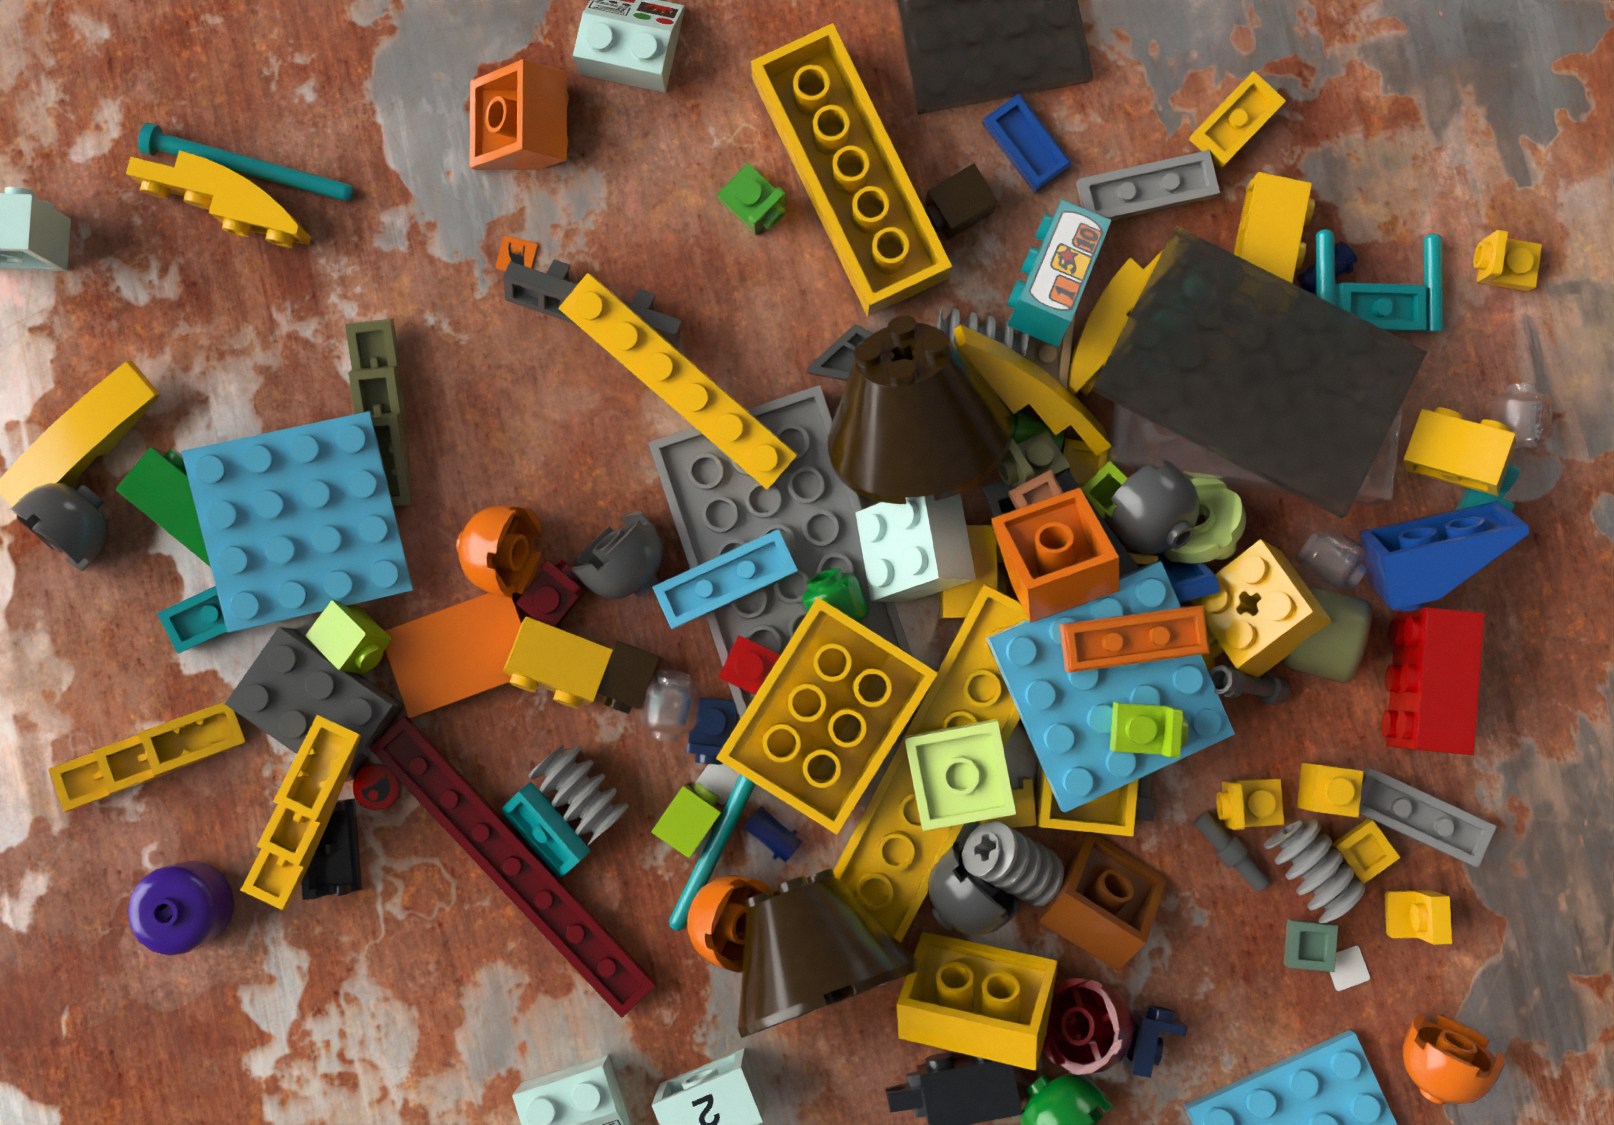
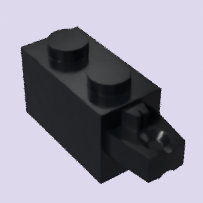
M952 1053L931 1055L925 1059L926 1064L917 1065L918 1071L907 1074L909 1083L886 1087L885 1089L890 1113L914 1109L915 1118L926 1117L928 1125H970L1023 1115L1013 1065L971 1055L953 1058Z

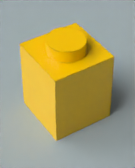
M1302 762L1296 808L1358 818L1364 771Z

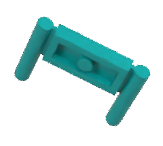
M1320 230L1316 234V309L1323 329L1339 331L1345 328L1348 331L1443 332L1442 237L1439 234L1431 233L1423 239L1424 285L1335 284V236L1331 230Z

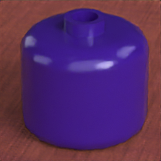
M187 861L157 868L143 877L131 893L127 909L129 926L138 942L152 952L169 956L188 953L209 944L223 933L231 921L234 909L233 892L225 876L210 864Z

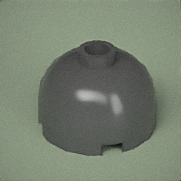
M1163 460L1165 467L1156 469L1152 464H1149L1130 476L1111 499L1117 506L1112 518L1105 512L1104 520L1122 544L1135 552L1150 555L1164 553L1173 548L1179 549L1187 544L1194 534V526L1196 525L1200 510L1196 487L1188 476L1169 460Z
M46 483L33 488L9 509L17 515L16 518L48 547L67 554L69 557L65 560L80 571H84L105 547L109 534L108 524L105 517L99 511L104 502L84 485L75 490L64 483Z
M636 510L622 517L621 520L626 524L623 528L613 531L609 526L575 560L579 566L572 567L573 573L594 593L609 599H622L632 593H635L637 597H641L657 584L658 578L655 574L662 565L664 547L661 535L643 511Z
M954 842L953 846L939 859L931 870L928 888L930 900L934 906L932 914L938 923L947 930L955 928L961 933L973 936L993 933L1007 924L1019 912V900L1016 896L1009 893L1006 894L1004 890L969 873L963 865V848L959 850V842Z

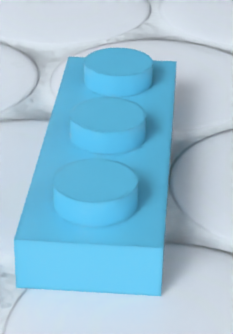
M779 529L652 588L673 630L793 575L798 570Z

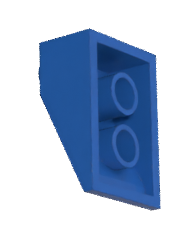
M1494 501L1359 532L1368 582L1391 610L1397 609L1398 611L1407 612L1421 609L1425 606L1426 602L1439 600L1526 537L1529 534L1528 524L1499 501Z

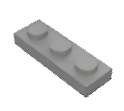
M1210 150L1084 177L1076 182L1081 207L1111 221L1216 198L1220 194Z
M1370 767L1363 768L1360 815L1465 864L1479 868L1497 827L1496 825Z

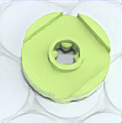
M1190 479L1198 493L1200 502L1199 515L1204 514L1206 521L1201 525L1194 526V534L1187 544L1179 549L1173 548L1164 552V555L1171 562L1203 563L1214 559H1227L1236 551V543L1241 538L1246 526V513L1241 499L1236 492L1234 493L1227 489L1226 484L1218 479Z

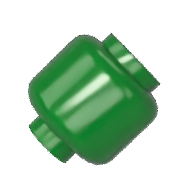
M833 568L821 572L807 581L809 588L806 589L802 597V603L807 613L816 598L819 597L858 623H861L868 616L870 611L869 603L856 575L848 572L843 573L841 568Z

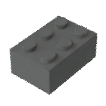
M284 627L277 628L225 702V705L296 754L317 715L362 735L345 782L355 778L371 755L372 751L370 748L387 732L404 707L403 703L361 674L338 670L305 635L296 629Z

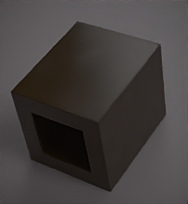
M975 163L928 190L925 200L927 207L924 210L935 232L942 230L949 240L993 214L998 200Z
M616 641L597 693L607 697L604 705L626 714H630L632 707L644 709L663 658L624 642Z

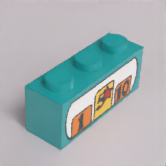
M1061 199L1054 216L1047 213L1044 214L1034 237L1042 241L1040 248L1031 245L1021 268V272L1028 274L1025 282L1017 279L1006 304L1014 308L1007 326L1053 346H1059L1073 319L1111 223L1110 219Z

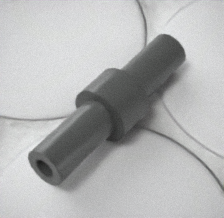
M1207 811L1195 819L1193 824L1217 849L1215 851L1216 856L1228 868L1233 866L1256 892L1261 891L1268 885L1270 879L1249 858L1247 847L1235 835L1230 837Z

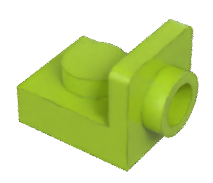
M1113 702L1110 750L1114 752L1161 754L1169 758H1180L1181 747H1184L1188 740V722L1186 718H1183L1182 709L1170 705Z

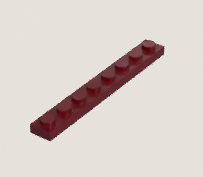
M402 717L370 748L379 760L621 1018L656 986L657 982L408 717Z

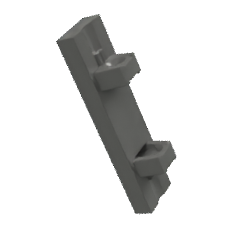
M554 259L547 273H543L510 261L503 275L506 301L576 324L558 309L578 285L570 282V264ZM638 289L632 303L622 300L667 341L678 348L682 320L653 311L654 293Z

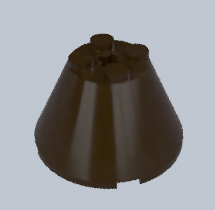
M899 316L890 320L886 328L875 332L855 348V359L834 416L827 442L831 465L839 479L847 487L864 497L884 503L906 504V498L934 495L935 501L957 495L975 486L989 476L1002 462L1012 440L1010 410L974 365L944 332L928 324L916 323L915 319L911 316Z
M832 868L811 875L806 879L805 876L789 880L777 886L779 890L773 893V898L771 892L768 891L744 901L747 916L737 1029L741 1038L763 1031L921 970L919 962L835 877Z

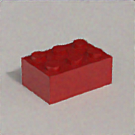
M1428 607L1415 611H1396V619L1391 621L1388 633L1389 643L1391 646H1394L1392 664L1388 665L1385 674V687L1390 692L1389 710L1384 711L1381 722L1382 735L1386 737V747L1474 756L1485 613Z

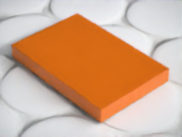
M487 593L385 630L392 638L385 652L409 719L510 682L511 676L502 672L522 623L514 596L508 598Z

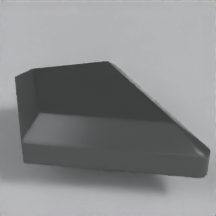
M854 324L807 368V373L847 381L855 359V348L874 333Z

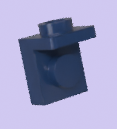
M692 697L686 753L696 754L695 762L723 765L716 757L737 724L738 711L734 701Z
M1148 1005L1147 1012L1133 1009V1038L1123 1061V1065L1133 1075L1151 1078L1153 1065H1159L1163 1053V1039L1158 1037L1159 1031L1186 1036L1188 1026L1178 1018H1175L1176 1011L1154 1005Z

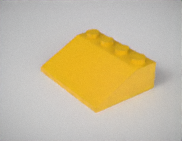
M817 597L716 759L837 835L938 675V672Z

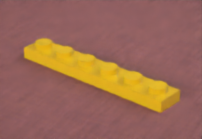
M587 273L559 306V310L766 490L772 486L798 456L792 448L592 274Z

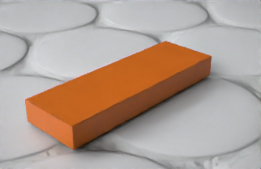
M1204 605L1059 624L1065 672L1068 673L1210 653Z

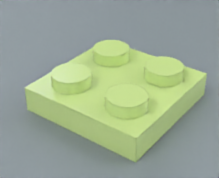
M998 719L905 736L904 739L923 831L1016 814Z

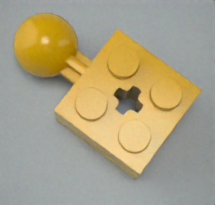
M1262 539L1215 574L1218 579L1219 593L1190 600L1193 605H1204L1206 624L1209 627L1207 633L1210 653L1201 655L1208 672L1215 667L1214 659L1225 651L1236 669L1252 676L1260 677L1290 655L1304 640L1332 623L1330 617L1283 552Z

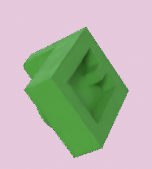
M749 163L717 193V199L755 235L763 227L767 230L772 229L786 213L784 208L787 204L786 192L780 187L775 189Z

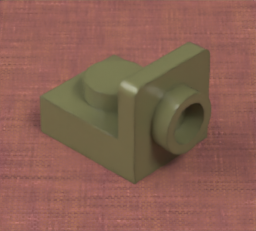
M1047 431L1019 444H1016L1012 438L1007 454L997 466L1002 480L1007 485L1012 484L1014 488L1049 470H1052L1055 478H1057L1068 470L1069 472L1071 468Z

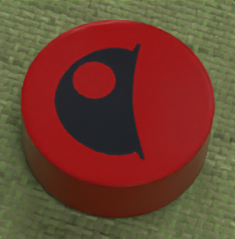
M374 764L363 768L358 772L353 782V794L356 801L368 810L376 811L392 806L399 799L402 791V783L384 764Z

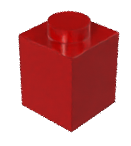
M738 635L718 678L756 695L779 659L780 654Z

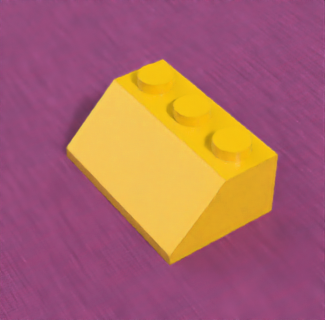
M922 931L914 953V957L918 960L921 970L906 976L897 1001L899 1039L1036 1071L1047 1033L1058 961Z

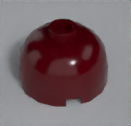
M1087 977L1072 978L1057 983L1054 986L1047 1033L1043 1044L1047 1057L1055 1065L1061 1064L1065 1069L1070 1070L1069 1073L1075 1075L1104 1072L1122 1061L1131 1046L1134 1032L1132 1012L1123 995L1110 984Z

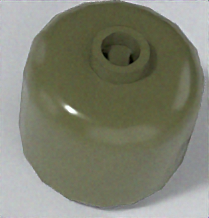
M1308 586L1311 593L1332 620V623L1304 640L1290 655L1283 659V662L1292 671L1339 683H1349L1356 677L1362 663L1370 634L1373 608L1365 599Z

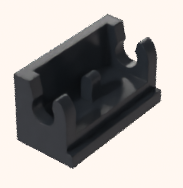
M355 798L337 800L327 827L302 879L303 900L317 899L333 894L342 896L362 890Z

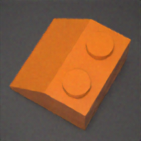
M522 59L470 81V168L475 170H540L566 161L568 148L567 106L569 101L567 72Z
M1080 487L991 518L1012 587L1030 623L1120 591L1119 556Z

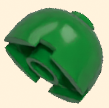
M1046 1073L1025 1091L1031 1099L1022 1109L1023 1115L1020 1118V1125H1095L1103 1118L1097 1109L1100 1107L1106 1113L1111 1111L1114 1105L1104 1092L1086 1077L1066 1073L1052 1080Z

